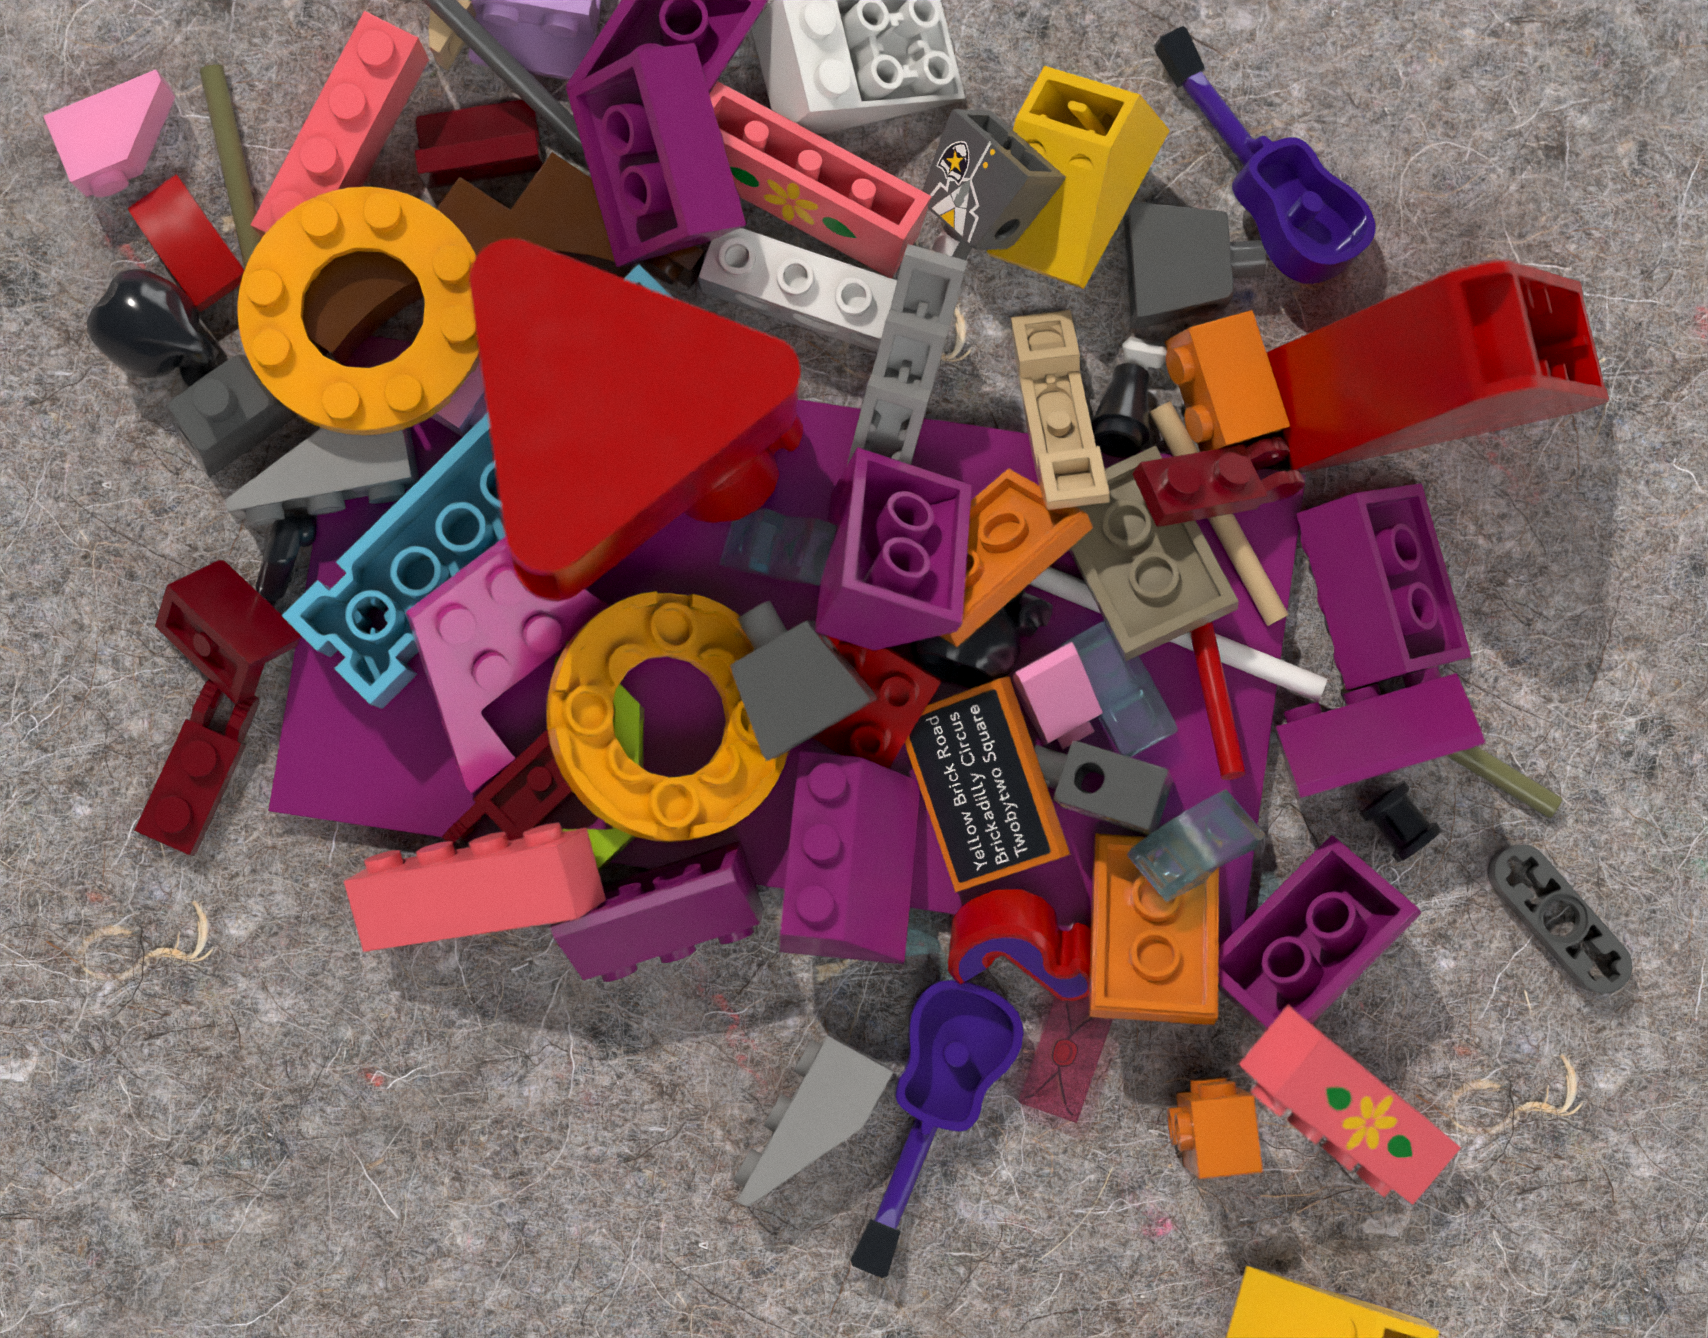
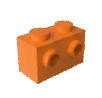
M1253 310L1187 328L1164 341L1167 349V370L1172 381L1179 386L1186 407L1184 415L1185 426L1191 439L1197 443L1200 452L1242 445L1265 438L1290 427Z
M1227 1077L1190 1080L1191 1091L1175 1092L1177 1107L1167 1109L1168 1129L1172 1146L1178 1145L1179 1151H1182L1183 1166L1199 1179L1263 1172L1253 1094L1237 1087L1236 1081H1227Z

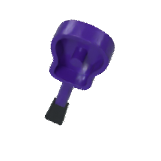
M1181 26L1162 35L1156 42L1154 51L1177 88L1181 86L1184 88L1243 165L1242 170L1232 182V191L1240 204L1254 218L1262 244L1273 264L1284 275L1303 284L1321 283L1341 274L1370 245L1375 236L1376 223L1368 204L1354 189L1327 171L1319 161L1316 153L1305 141L1297 137H1288L1272 142L1264 135L1253 139L1203 74L1205 67L1188 29Z
M955 980L938 981L929 985L920 993L911 1009L908 1023L909 1055L907 1063L895 1083L894 1095L900 1107L915 1117V1120L875 1219H869L850 1258L853 1267L882 1279L889 1274L901 1232L897 1228L937 1129L961 1132L971 1128L978 1120L987 1090L1011 1067L1022 1047L1023 1024L1019 1013L1007 1000L985 987L968 982L958 984Z

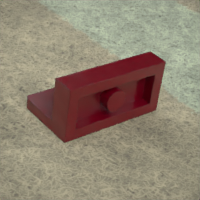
M522 99L421 115L415 120L420 149L414 150L417 171L427 189L454 185L459 177L469 183L537 172L544 164L536 113Z
M217 560L168 584L155 623V627L236 705L255 695L265 663L297 647L301 639V634L224 560Z

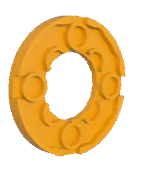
M352 187L330 191L313 197L296 206L275 222L259 241L248 260L241 280L237 307L240 337L246 356L253 370L270 393L285 407L315 426L349 435H380L414 426L430 418L451 402L450 398L464 384L471 372H475L480 363L469 285V273L476 254L463 233L451 220L439 210L414 196L385 188ZM356 251L381 252L402 262L418 279L425 299L423 325L413 344L395 360L372 368L345 367L324 357L309 340L303 321L304 298L311 282L318 277L321 269L333 259Z
M657 591L628 597L603 610L584 624L571 638L555 666L548 691L546 713L550 745L556 763L569 787L580 801L596 816L622 832L652 841L681 842L699 839L723 831L747 817L763 802L778 781L784 768L788 752L775 759L766 761L759 747L731 670L733 663L752 653L755 649L737 620L741 616L721 603L696 594L687 596L673 593H657ZM666 656L690 662L710 678L722 698L726 719L722 744L709 764L692 775L672 778L649 773L629 759L620 742L615 737L612 721L614 716L613 701L615 690L628 670L646 659Z

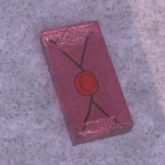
M1053 997L1017 1101L1077 1123L1113 1018L1089 1017V997L1078 1001H1060Z

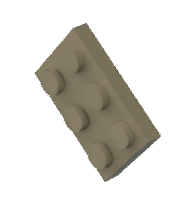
M1156 446L1104 469L1110 493V502L1076 506L1087 513L1093 529L1069 549L1125 661L1238 609V599L1196 520L1162 527L1155 525L1132 473L1140 462L1162 459Z

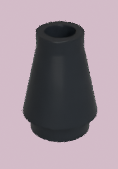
M1123 363L1114 368L1112 380L1091 421L1096 447L1100 446V451L1109 456L1120 458L1132 457L1141 451L1142 445L1147 443L1150 438L1147 388L1149 373L1139 365Z

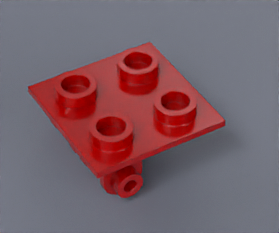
M828 636L873 690L877 700L812 738L842 756L864 758L889 769L942 680L888 647L871 650Z

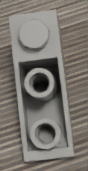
M410 427L380 435H349L320 428L226 498L227 512L240 520L247 519L249 526H263L274 524L277 519H285L284 511L308 507L310 515H320L341 511L346 508L344 500L368 496L369 503L374 504L400 500L406 494L405 489L412 488L419 481Z
M827 1033L822 1044L811 1039L793 1071L802 1076L803 1079L792 1099L780 1094L763 1125L765 1128L773 1131L762 1153H759L750 1148L733 1179L735 1183L743 1186L736 1202L749 1207L862 1129L891 1078L893 1069L830 1033Z

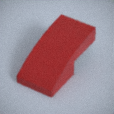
M177 174L127 208L162 261L200 312L241 285L245 269Z

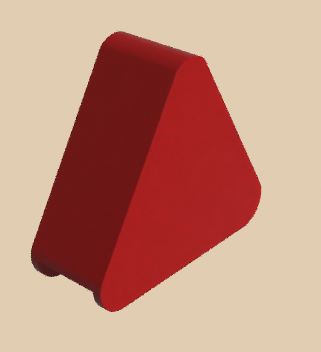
M510 238L493 242L481 250L474 259L469 273V285L505 537L516 576L521 585L533 596L547 601H563L575 597L792 427L796 416L801 369L795 351L784 340L522 239Z
M1510 260L1479 263L1444 273L1266 352L1290 427L1283 429L1282 433L1289 449L1288 458L1291 470L1296 469L1300 473L1320 470L1561 417L1607 403L1609 396L1599 364L1581 282Z

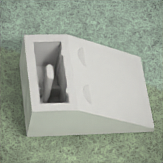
M775 0L760 14L752 27L771 110L815 134L831 133L961 102L965 99L941 0Z

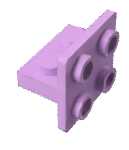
M471 0L476 12L475 19L530 74L568 81L595 41L602 0ZM469 48L468 56L473 64L488 66Z

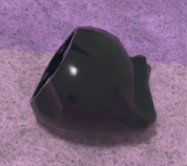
M139 268L119 272L112 279L106 293L92 308L87 318V333L96 347L112 363L124 372L136 377H161L177 367L180 370L183 381L190 387L218 367L216 362L218 350L198 331L200 318L192 299L174 283L151 271Z
M1022 590L958 647L941 636L911 642L915 663L941 680L957 683L971 689L1007 677L1013 670L1021 652L1020 637H1031L1037 632L1039 627L1047 626L1052 615L1053 604Z

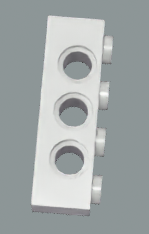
M743 228L711 240L698 277L703 294L878 352L897 280Z

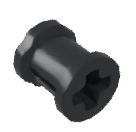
M1401 781L1388 789L1360 812L1365 821L1373 820L1395 850L1392 856L1397 863L1418 852L1442 831L1437 822L1429 823L1409 798L1407 793L1410 788L1405 781Z

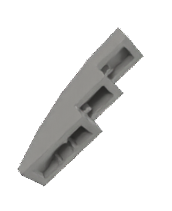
M907 245L873 371L867 385L847 465L857 447L911 465L968 261L914 245Z

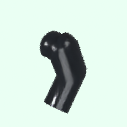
M292 512L284 514L285 519H277L273 524L255 585L256 591L268 600H278L285 596L299 546L308 547L316 539L315 521L305 513L294 516Z

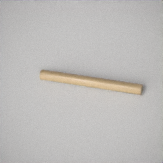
M1171 401L1150 412L1173 457L1199 452ZM1233 513L1208 518L1266 625L1269 626L1288 616L1286 608Z

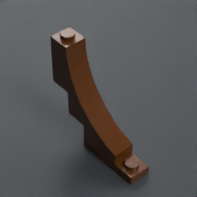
M553 152L546 159L511 210L461 177L458 178L437 207V210L451 220L463 233L476 256L493 242L514 238L533 243L623 279L636 264L622 267L616 266L591 177ZM696 246L647 259L643 264L649 272L663 282L674 284L677 280L691 289L698 279L703 266L704 251ZM356 251L333 259L321 269L318 277L311 282L304 298L303 321L309 340L324 357L344 365L359 345L383 323L410 304L424 298L418 279L402 262L381 252Z

